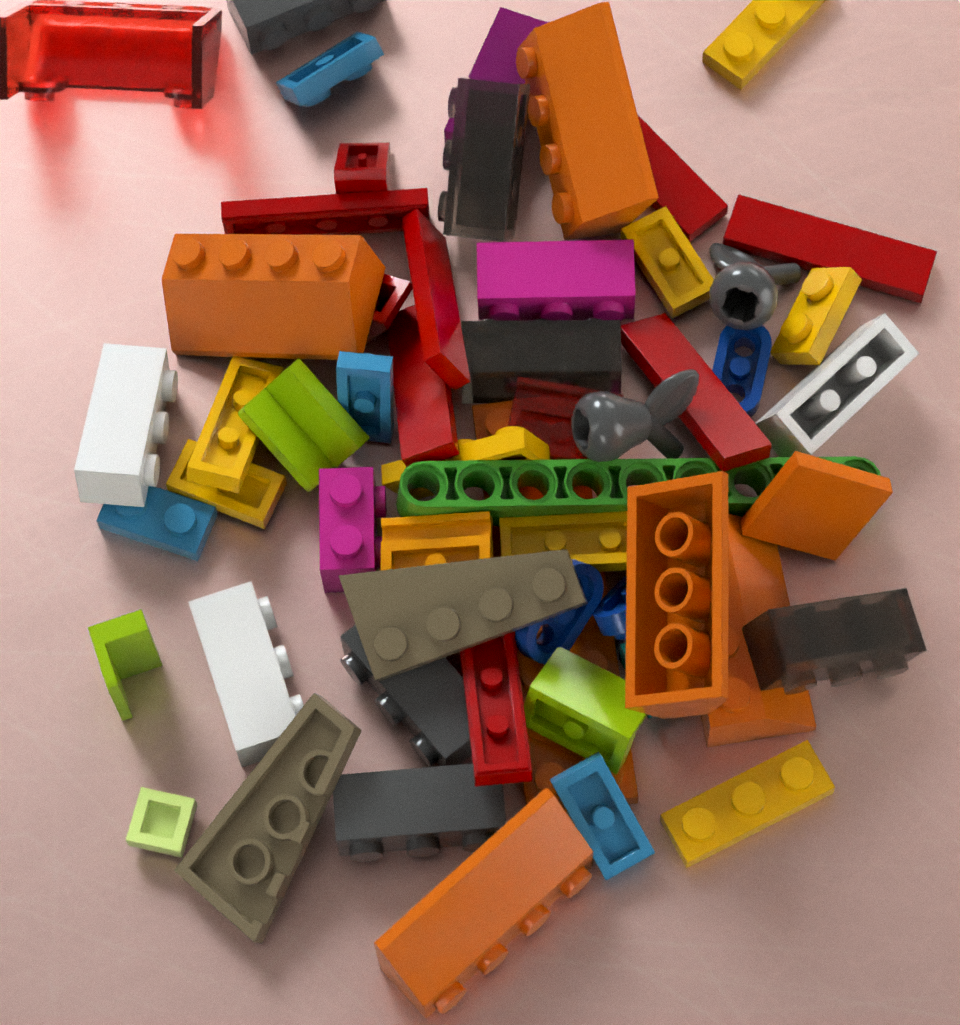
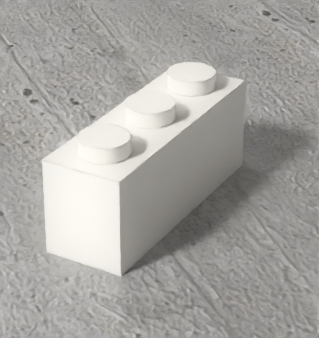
M884 313L856 329L820 365L816 366L755 424L772 443L771 448L779 457H791L795 451L812 455L907 366L919 352Z
M104 343L74 468L80 502L144 507L149 486H157L160 474V457L156 454L158 443L166 444L169 432V414L165 412L167 402H175L178 388V373L176 370L169 369L167 348Z
M250 581L188 601L241 767L260 762L304 706L300 694L289 697L284 679L294 675L284 645L273 648L268 630L277 627L268 596L257 599L252 582Z

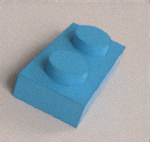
M357 31L275 83L284 100L301 107L303 105L305 107L314 106L327 99L331 95L330 88L345 79L346 81H352L367 74L373 67L371 63L383 56L384 53L376 37Z
M339 351L336 365L337 401L370 437L368 441L391 443L394 430L393 357Z
M149 486L144 507L103 504L96 521L100 529L198 561L218 513L215 506L158 487Z
M599 752L549 779L573 823L592 849L593 859L606 881L655 853Z

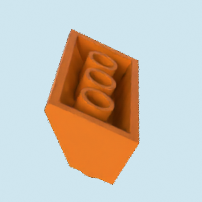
M600 2L534 28L517 48L516 54L517 71L519 76L525 79L529 94V120L534 127H537L541 143L540 165L543 173L549 176L553 192L552 214L556 223L561 225L564 240L621 233V228L631 224L659 198L609 2Z
M174 234L161 279L171 350L175 355L232 357L234 355L251 358L338 360L339 351L364 353L386 267L361 235Z
M724 471L627 487L625 708L661 719L711 714L728 699V473Z
M728 514V699L711 714L700 715L707 748L816 731V722L778 546L742 535L740 525L742 517Z
M547 787L374 942L380 970L425 1019L436 1009L441 1014H444L454 1007L467 992L463 985L479 970L483 975L493 971L508 955L509 950L505 947L520 932L526 937L533 934L551 915L547 908L562 894L567 898L573 897L591 879L592 874L589 869L593 865V851L555 795Z

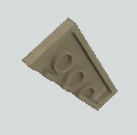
M567 549L338 575L374 679L378 682L588 604Z
M313 693L174 869L177 874L254 943H263L362 731L325 698L316 693Z

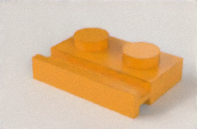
M490 511L381 518V570L493 558V518Z

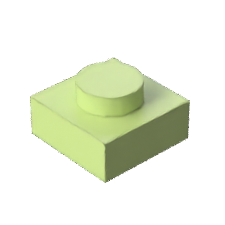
M141 787L126 837L127 844L131 847L183 858L197 808L196 800L190 797Z

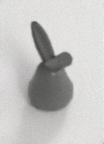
M713 243L709 248L712 261L721 269L710 286L709 303L714 315L723 324L733 329L751 330L761 327L770 320L777 307L778 289L776 285L797 283L801 278V269L797 263L762 266L750 255L734 247Z
M688 369L671 375L651 392L645 404L637 400L623 398L608 391L586 394L578 401L572 415V434L579 451L590 460L607 462L618 459L631 448L648 440L666 458H679L683 453L684 446L665 425L680 416L692 402L699 384L698 372L694 369Z

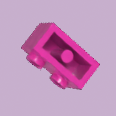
M373 467L319 469V559L324 593L344 592L338 575L373 572L381 569L382 536H377V518H387L386 487L376 486Z

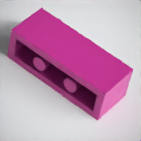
M634 240L477 243L479 322H490L497 326H511L519 321H542L549 325H563L571 320H595L601 324H616L624 319H634L636 298Z

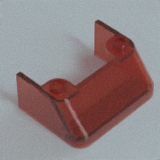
M25 0L0 14V100H8L18 92H24V99L28 101L55 100V92L64 91L66 88L163 92L164 97L173 99L174 107L202 109L214 97L222 32V9L201 5L90 0Z

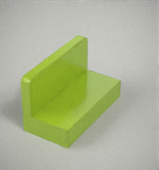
M300 358L294 361L238 412L239 417L307 492L312 491L319 485V469L337 468L370 439L366 432Z
M142 609L88 627L106 687L122 721L133 718L121 680L163 666Z
M562 647L556 648L534 679L524 702L527 728L584 758L599 752L609 770L616 775L625 763L636 732L647 714L625 708L624 679Z

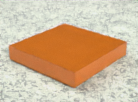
M795 451L740 520L742 535L836 561L893 493L890 478Z

